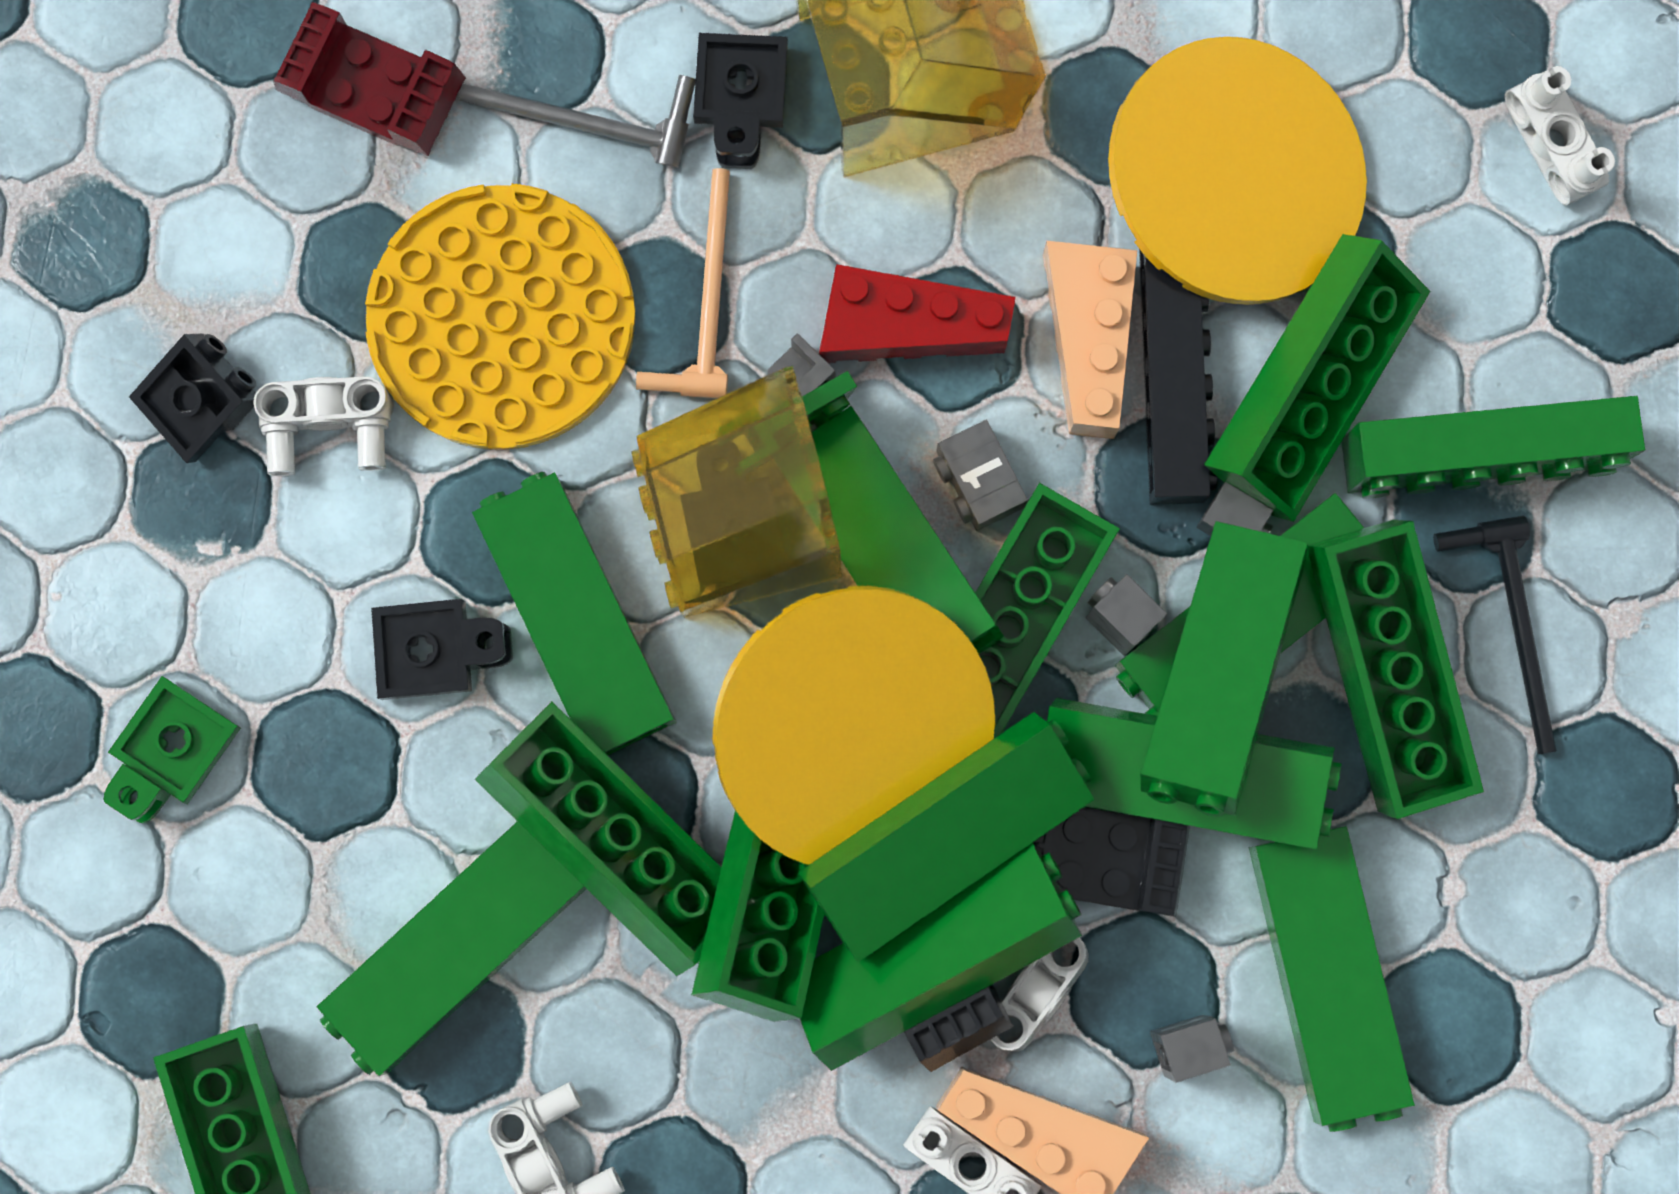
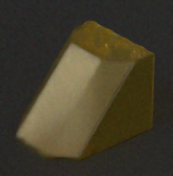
M796 0L799 21L808 18L812 20L840 118L841 169L844 177L1015 132L1026 109L1046 77L1042 61L1039 60L1037 54L1038 48L1032 27L1026 17L1024 0Z
M793 366L782 368L636 436L639 449L631 451L637 476H644L646 485L638 487L639 494L648 520H655L657 525L656 530L649 531L653 550L659 564L666 563L671 580L664 582L670 608L679 607L683 618L842 578L841 551L832 519L830 503Z

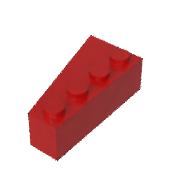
M836 264L819 355L829 364L846 360L863 362L877 361V359L904 357V359H916L932 355H946L948 357L1005 353L1016 297Z

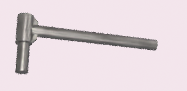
M684 75L678 76L669 118H665V120L658 123L655 130L468 84H462L459 100L651 147L650 153L656 163L679 168L689 127L686 120L696 79Z

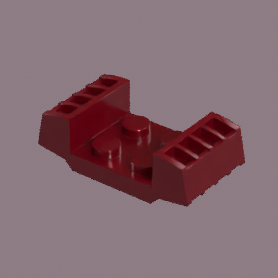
M312 2L273 82L275 90L308 105L320 113L394 145H401L429 156L431 148L466 77L455 63L425 49L422 57L348 26L340 12Z

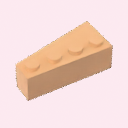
M1046 241L1043 261L1044 268H1046L1050 309L1052 310L1055 329V343L1060 363L1068 431L1071 435L1114 439L1120 428L1137 250Z
M964 1067L960 1068L936 1105L939 1112L1060 1194H1114L1149 1139L1142 1132L1121 1126Z

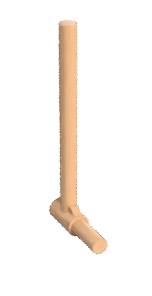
M715 168L712 170L697 365L692 364L685 371H682V374L637 372L636 390L680 392L681 396L727 398L728 374L719 366H715L730 171L727 169Z

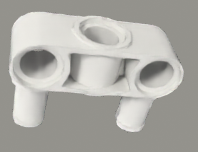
M1556 66L1550 70L1532 75L1525 82L1507 90L1505 101L1531 155L1534 157L1555 197L1563 205H1569L1609 183L1608 172L1615 166V158L1609 149L1605 147L1596 148L1585 128L1584 122L1581 120L1566 92L1571 85L1570 73L1565 68ZM1550 129L1561 133L1564 138V147L1552 142L1549 136Z
M315 377L299 381L271 382L263 385L255 394L253 404L255 412L259 416V428L262 429V435L266 436L267 474L270 476L295 475L294 435L298 434V430L331 431L346 427H352L353 430L357 431L358 469L363 471L386 469L384 430L389 428L394 402L389 392L376 379L372 377ZM370 392L379 393V403L375 408L369 411L360 410V401L364 395ZM278 398H288L289 403L286 411L282 415L271 416L270 407L272 403Z
M1080 938L1071 942L1077 945L1079 949L1078 960L1072 966L1061 967L1057 965L1054 960L1055 951L1027 965L1008 990L1004 1000L1000 999L1008 1016L1016 1017L1021 1021L1023 1025L1022 1036L1014 1043H1004L999 1035L989 1041L1007 1052L1024 1050L1032 1042L1043 1025L1052 1018L1062 1005L1071 987L1088 963L1089 953L1086 945Z
M571 1082L535 1100L531 1097L521 1098L499 1110L489 1122L488 1131L490 1139L502 1161L505 1174L515 1194H621L625 1191L623 1183L613 1166L577 1185L573 1182L568 1183L562 1164L551 1143L543 1133L547 1131L546 1125L582 1106L581 1099ZM506 1115H516L523 1121L524 1134L520 1139H510L503 1133L502 1121Z
M932 1106L928 1107L903 1144L910 1152L968 1194H1038L1042 1188V1185ZM969 1152L980 1154L986 1162L985 1173L976 1179L964 1176L959 1168L960 1158Z

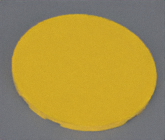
M1225 36L1202 39L1178 47L1164 55L1139 77L1121 104L1112 127L1108 156L1109 178L1119 215L1124 216L1128 227L1136 238L1134 243L1158 270L1163 269L1174 279L1181 282L1183 288L1202 297L1219 302L1242 305L1270 303L1287 298L1314 283L1342 234L1355 236L1358 231L1366 200L1367 178L1363 148L1357 129L1343 102L1331 86L1305 62L1274 45L1243 37Z
M512 183V185H476L447 194L419 210L399 228L388 242V248L382 255L377 268L373 270L365 305L367 306L366 339L375 369L388 392L409 416L423 427L452 442L475 448L507 450L524 448L556 438L580 424L604 402L620 379L627 364L635 331V302L630 277L623 259L613 241L590 215L577 205L552 195L546 190Z
M848 586L846 589L834 590L823 594L815 593L784 608L782 610L783 613L770 621L761 631L757 630L734 659L722 683L714 713L712 739L715 746L718 776L723 790L732 807L758 838L774 850L791 859L810 865L994 739L995 709L993 693L986 668L977 650L962 630L947 616L923 600L907 593L876 586Z

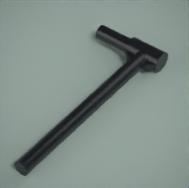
M1523 515L1478 523L1477 527L1436 533L1433 536L1437 552L1481 545V547L1486 548L1491 553L1498 552L1538 754L1556 752L1517 549L1522 548L1530 537L1527 518Z

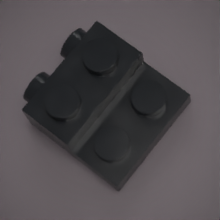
M184 334L129 396L132 402L186 463L196 462L223 431L234 430L254 408L253 403L256 393L253 389L256 387V381L244 369L239 367L233 368L224 358L227 348L218 338L210 334Z

